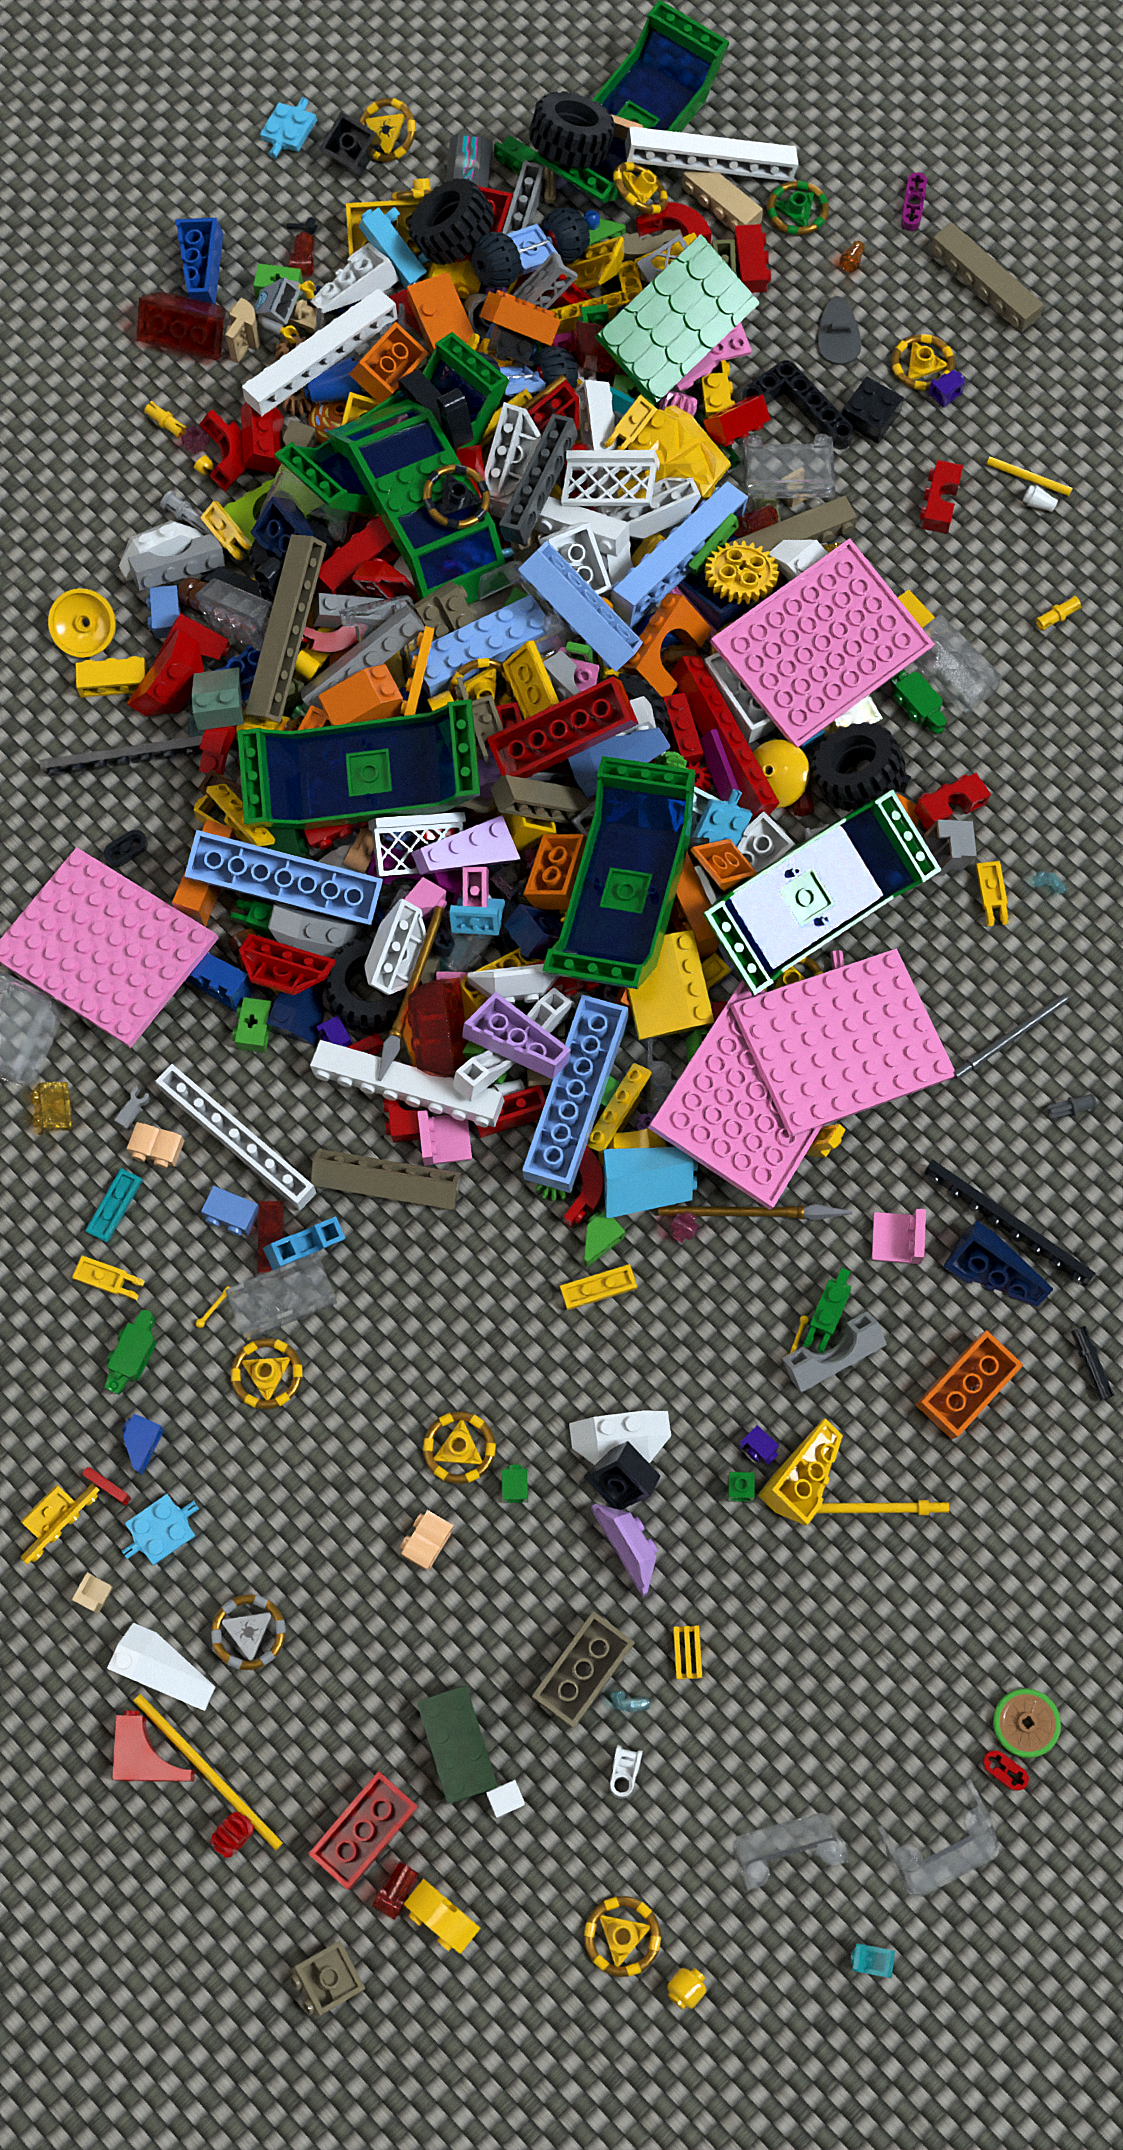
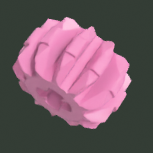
M669 391L661 398L659 409L664 411L666 407L675 405L694 416L697 409V400L680 392Z

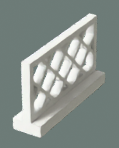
M567 450V469L561 499L562 506H651L656 470H659L660 465L655 450ZM598 470H604L607 474L598 481L592 476ZM620 470H626L629 474L620 481L614 476ZM642 470H650L649 475L642 481L636 476ZM573 471H583L585 473L576 481L572 478ZM590 478L594 484L584 491L580 484ZM612 478L616 484L606 491L602 484ZM634 478L638 484L631 490H628L624 484ZM575 488L582 493L577 498H568L569 493ZM597 488L604 493L599 498H591L589 496ZM619 488L626 493L621 498H613L611 496ZM641 488L646 491V498H635L633 496Z

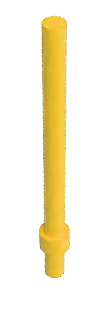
M918 1500V1503H822L817 1513H918V1515H929V1513H949V1502L929 1503V1500Z

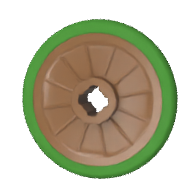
M1025 1688L1014 1690L1000 1700L994 1712L993 1726L999 1742L1006 1750L1019 1757L1034 1758L1047 1753L1056 1744L1061 1731V1719L1055 1704L1050 1698L1037 1690ZM1027 1717L1032 1722V1726L1028 1729L1022 1724V1720Z

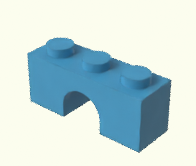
M335 1216L297 1234H292L264 1247L263 1250L272 1270H275L332 1246L346 1238Z

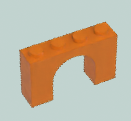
M667 593L662 599L660 606L650 618L643 633L639 636L643 641L642 645L622 666L629 676L634 674L650 683L662 698L672 695L678 685L665 670L661 662L660 649L665 636L672 630L686 646L702 647L712 631V628L689 601L679 594Z

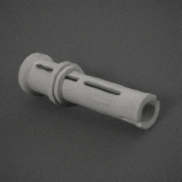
M172 490L164 495L160 507L170 510L175 514V518L187 521L203 534L212 533L200 518L201 515L191 508L189 502L179 499Z

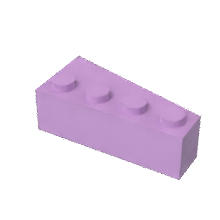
M502 815L411 853L420 875L462 870L463 867L508 864L520 859Z
M497 992L464 1023L463 1038L548 1078L553 1079L568 1064L571 1049Z

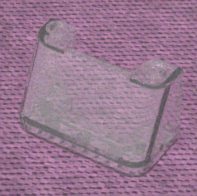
M816 1813L736 1837L732 1844V1852L743 1891L760 1887L768 1881L769 1867L767 1861L813 1849L815 1856H821L822 1860L831 1866L849 1862L847 1849L832 1819L827 1814Z

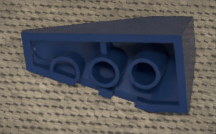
M323 981L296 995L279 991L267 1021L269 1031L315 1046L319 1035L317 1026L322 1024Z

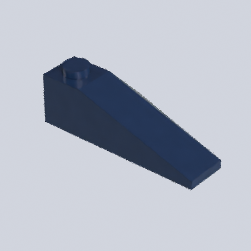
M272 496L250 532L263 548L271 550L283 558L286 557L291 534L315 537L304 514L291 499Z
M703 570L698 576L690 573L677 586L717 631L725 624L737 620L745 614L750 603L747 604L745 600H741V603L738 604L737 599L729 602L728 596L721 599V592L714 594V587H708V581L705 580L706 573Z
M977 1220L961 1236L944 1264L946 1269L963 1281L969 1283L974 1281L985 1285L986 1289L991 1291L996 1289L1008 1293L1011 1298L1037 1307L1053 1291V1288L996 1233Z

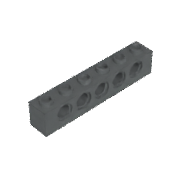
M552 414L499 523L505 541L526 545L565 464L567 450L572 449L577 439L578 433L573 418Z

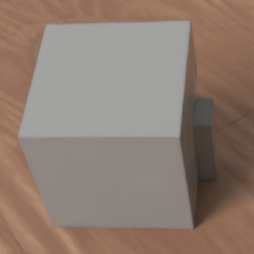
M937 820L924 834L925 843L930 852H934L933 857L941 868V871L935 875L944 876L949 870H963L977 856L973 821Z

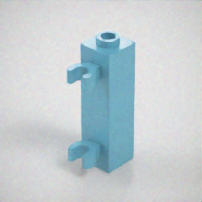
M379 207L373 212L369 209L361 216L362 220L358 227L369 242L391 261L400 283L407 289V286L417 283L425 276L427 271L423 266L429 260L423 253L416 258L391 223L397 220L400 215L395 207L385 215Z

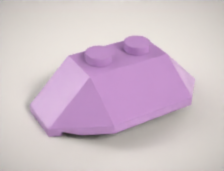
M599 1504L592 1505L591 1510L641 1596L645 1597L648 1593L656 1561L655 1553L658 1552L651 1538L646 1540L642 1531L645 1528L638 1516L633 1518L630 1512Z

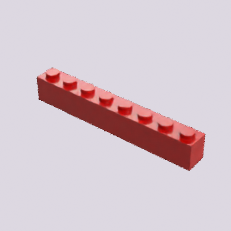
M701 656L682 657L670 672V675L678 683L677 689L679 693L685 692L692 717L702 736L710 730L717 729L736 782L742 792L738 800L740 807L751 811L753 815L750 821H754L763 811L769 816L780 802Z

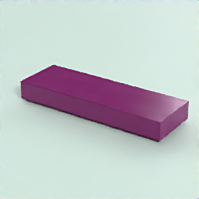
M717 729L710 730L699 740L720 800L728 801L733 789L739 791L740 789Z

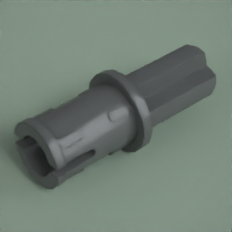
M1093 1093L1074 1099L1068 1097L1066 1101L1049 1105L1047 1107L1048 1115L1052 1119L1070 1114L1076 1116L1078 1112L1097 1108V1102Z

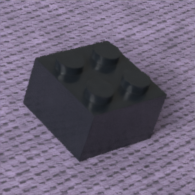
M340 112L319 150L324 157L360 178L382 140L376 132L345 113Z
M866 376L844 406L842 415L852 425L853 430L879 443L900 414L904 397Z

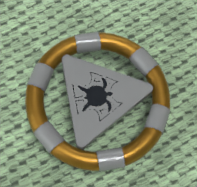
M253 1594L241 1595L230 1599L219 1609L211 1627V1639L215 1652L223 1662L238 1670H254L266 1666L280 1652L286 1634L285 1620L277 1606L269 1599ZM243 1604H254L269 1612L224 1619L237 1606ZM273 1617L276 1632L274 1644L270 1650L254 1660L270 1619ZM222 1624L250 1661H244L230 1655L222 1644Z

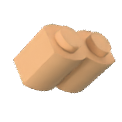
M137 1122L127 1150L132 1154L131 1158L137 1161L153 1160L154 1165L167 1169L168 1166L175 1167L185 1140L181 1135Z
M429 1510L424 1515L422 1513L419 1514L413 1525L416 1528L415 1532L411 1537L407 1535L400 1546V1549L403 1550L401 1553L402 1557L427 1572L432 1567L454 1529V1525Z

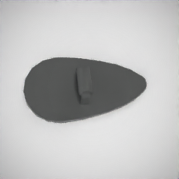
M834 296L828 302L822 315L818 334V349L820 355L831 364L845 365L856 360L860 354L862 343L858 325L851 308L842 297Z

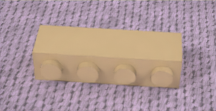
M688 169L683 173L682 187L684 190L698 199L702 206L709 208L719 220L727 223L733 231L735 226L760 224L762 222L763 208L720 173Z

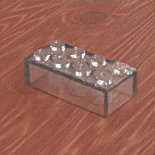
M213 578L195 594L200 610L208 619V626L216 632L225 634L228 638H234L244 645H250L257 651H261L273 603Z
M317 1252L225 1290L246 1341L338 1303Z

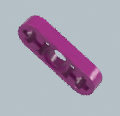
M920 172L912 173L908 177L901 219L902 227L908 231L917 230L921 223L927 178ZM915 182H919L918 191L914 190ZM911 198H916L920 201V203L917 205H912L909 203L908 200ZM910 213H914L913 222L909 221Z

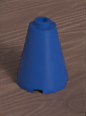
M355 356L348 357L331 366L303 386L306 399L310 398L311 402L347 401L350 392L366 397L365 392H362V386L349 375L358 364L355 361Z

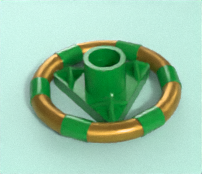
M790 181L778 186L771 193L767 202V214L770 221L779 230L792 235H805L818 230L825 223L829 214V203L826 195L817 186L805 181ZM791 189L810 192L805 194L804 192L797 191L791 195V198L776 202L784 192ZM815 195L821 206V213L812 224L807 226ZM775 208L800 227L783 223L778 218Z

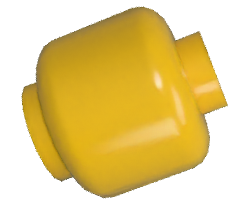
M686 1968L679 1969L667 1985L669 1991L668 1998L682 2010L685 2007L693 2009L707 1991L703 1983L705 1977L695 1968H692L691 1971Z

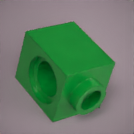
M508 1465L507 1469H502L503 1504L528 1502L527 1468H522V1465Z
M729 1472L727 1502L753 1503L755 1473Z

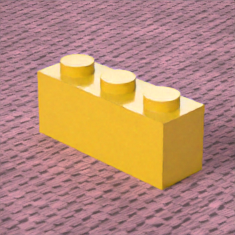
M131 656L128 659L108 658L104 661L85 660L76 663V688L80 698L133 694L148 673L144 657Z

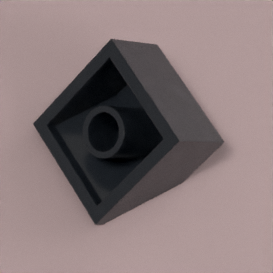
M629 1441L612 1448L584 1476L586 1481L612 1508L618 1510L625 1509L651 1496L661 1477Z

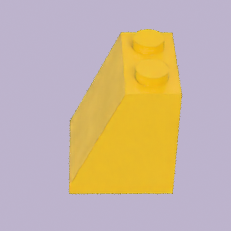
M498 808L495 812V818L503 816L519 855L540 844L543 834H557L554 821L501 813L498 811Z

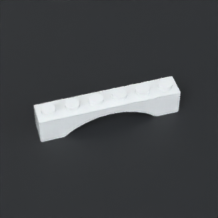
M553 988L535 1004L527 1016L551 1033L568 1018L572 1002L556 988ZM488 1050L472 1057L456 1071L453 1087L471 1102L516 1062Z

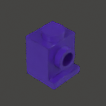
M953 369L948 374L941 375L937 381L933 379L928 394L944 408L963 393L964 377Z
M338 1016L317 1026L318 1033L323 1041L343 1047L352 1045L351 1039Z
M758 1425L739 1444L741 1450L745 1447L748 1449L747 1454L754 1461L758 1462L760 1460L768 1466L778 1456L776 1451L779 1445Z

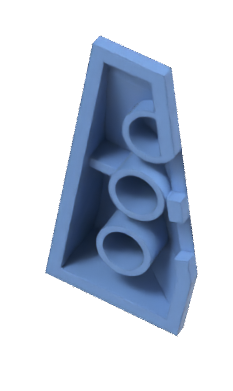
M660 728L632 731L629 735H615L568 758L576 782L586 797L589 798L596 795L597 773L602 756L648 763L668 750L670 744Z

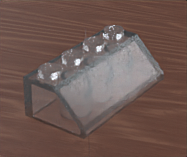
M941 614L922 628L935 645L913 663L964 715H967L999 689L1003 676Z

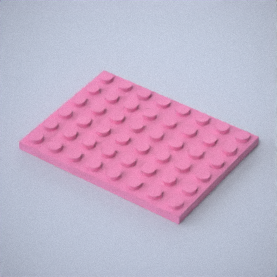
M850 538L709 641L785 738L796 747L803 745L935 645Z
M76 847L0 939V964L131 1048L219 937L213 931Z
M897 948L734 1003L730 1007L789 1137L948 1081L956 1076L953 1073L955 1070Z
M742 979L648 1128L771 1210L774 1208L822 1126L789 1137L730 1008L734 1003L766 993V991L762 990L753 996Z

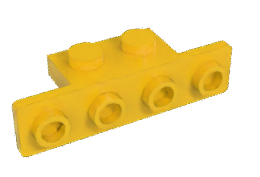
M726 360L720 361L718 365L719 373H709L707 376L700 377L705 417H710L735 404V401H731L730 397L733 393L732 381L728 382L730 364Z
M226 784L207 787L206 792L226 813L224 822L234 829L235 834L242 842L260 847L275 843L276 839L265 827L244 824L243 802Z
M636 1063L632 1064L592 1129L586 1146L602 1154L615 1133L623 1131L642 1099L639 1094L652 1074L649 1069Z
M91 1483L74 1501L56 1484L21 1520V1523L38 1538L21 1555V1559L26 1564L30 1561L35 1562L44 1552L42 1549L49 1542L52 1544L62 1534L61 1530L67 1523L71 1525L80 1515L79 1511L85 1505L89 1506L96 1500L100 1489L94 1483Z

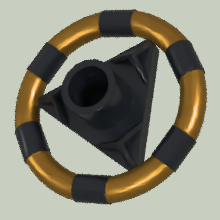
M450 464L436 469L427 478L423 488V502L427 512L439 524L448 528L464 529L477 524L487 514L490 505V491L486 481L478 472L464 465ZM449 473L466 475L474 480L482 495V499L469 490L463 482L458 481ZM445 475L439 513L431 498V492L435 483ZM480 505L479 509L468 519L457 520L445 517Z

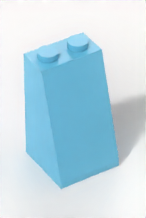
M677 1147L604 1149L603 1191L606 1218L692 1200L693 1190H697V1177L693 1176V1171H698V1161Z

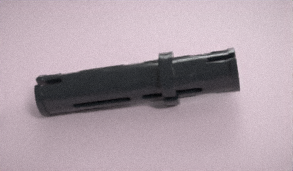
M1082 1326L1072 1330L1071 1334L1079 1349V1358H1082L1086 1365L1099 1401L1115 1396L1098 1358L1097 1346L1093 1345L1087 1327Z

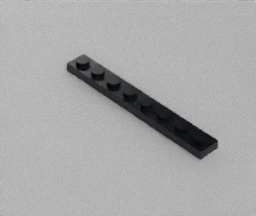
M203 735L39 760L40 769L44 774L47 773L49 776L60 775L61 771L81 772L84 771L85 767L91 766L94 769H102L111 763L127 765L130 764L131 760L138 759L139 762L152 761L153 757L162 756V758L168 759L176 757L178 753L195 755L199 753L198 750H202L199 748Z
M932 1159L927 1166L924 1174L927 1175V1179L930 1182L945 1187L950 1196L955 1199H962L973 1212L982 1213L988 1217L989 1223L1008 1231V1235L1017 1242L1022 1241L1028 1245V1249L1037 1256L1042 1255L1048 1259L1049 1264L1057 1270L1062 1269L1068 1273L1069 1278L1075 1283L1086 1286L1095 1275L1093 1270Z

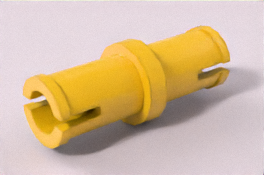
M153 401L145 407L144 413L156 420L161 428L168 429L177 438H181V435L184 436L187 427L173 418L172 413L169 411L165 412Z
M1073 596L1060 605L1052 606V610L1037 617L1035 620L1039 629L1044 631L1056 622H1063L1066 619L1065 617L1080 610L1082 606L1079 599Z

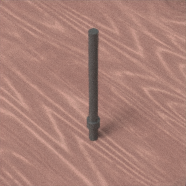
M1062 994L982 1052L967 1058L966 1063L953 1072L956 1075L954 1078L959 1080L971 1070L975 1071L980 1068L985 1060L1070 1001L1068 996Z

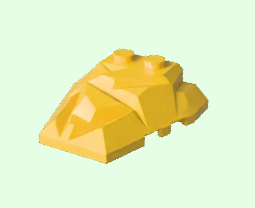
M675 405L666 407L664 411L658 409L635 440L628 446V450L656 451L660 465L659 470H656L655 482L667 477L693 478L700 492L701 499H704L731 466L730 461L693 416Z

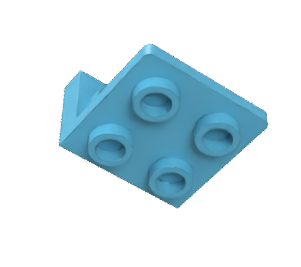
M459 897L457 905H451L450 907L451 932L499 935L505 900L488 898V907L463 906V897Z

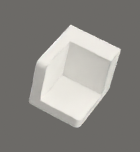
M516 1780L487 1792L496 1818L502 1817L525 1805Z

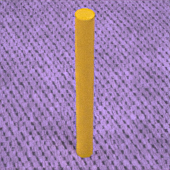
M989 456L986 463L988 466L1063 495L1070 496L1071 487Z

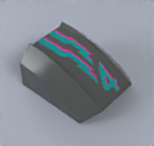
M459 133L450 138L446 181L451 182L456 178H464L473 181L477 186L488 188L493 158V142L485 136H466Z

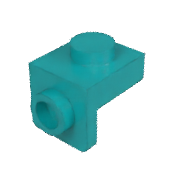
M857 1943L856 1949L853 1950L851 1955L853 1971L892 1978L895 1951Z

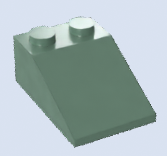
M240 667L194 674L192 707L198 731L244 724Z

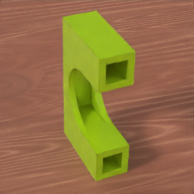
M286 469L279 476L265 481L259 488L245 493L242 498L235 502H230L224 507V510L241 529L243 535L253 544L255 538L250 532L256 524L257 514L269 503L272 496L291 499L302 511L305 518L312 521L322 519L320 507L324 505V502L293 473ZM243 548L249 556L250 550H246L245 548Z

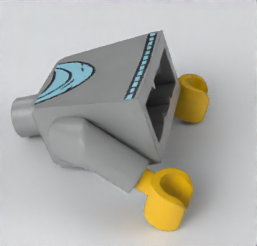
M284 277L263 288L253 308L258 323L264 329L277 335L283 334L287 341L293 344L295 340L291 335L296 334L299 336L293 326L289 325L284 328V325L288 323L300 291L304 292L307 299H313L315 297L313 291L317 290L312 281L300 284L298 281L288 280Z

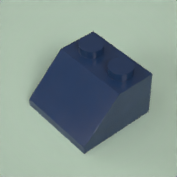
M519 904L504 924L510 933L509 937L520 947L522 955L528 959L534 958L539 960L546 959L548 948L551 949L559 940L563 927L552 911Z

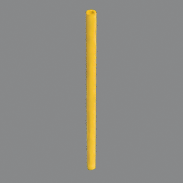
M139 1694L133 1702L231 1805L251 1820V1823L255 1826L254 1829L275 1851L278 1850L283 1842L161 1714Z

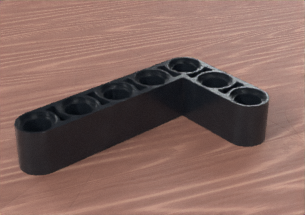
M783 360L744 387L742 400L747 397L763 394L766 405L784 393L833 447L844 450L850 446L853 433L852 425L792 361Z
M419 369L398 379V386L408 400L432 411L453 450L474 440L467 402L463 393L458 388L442 396Z
M270 557L254 572L256 581L218 566L202 581L216 586L220 592L221 600L269 619L283 564L277 558Z

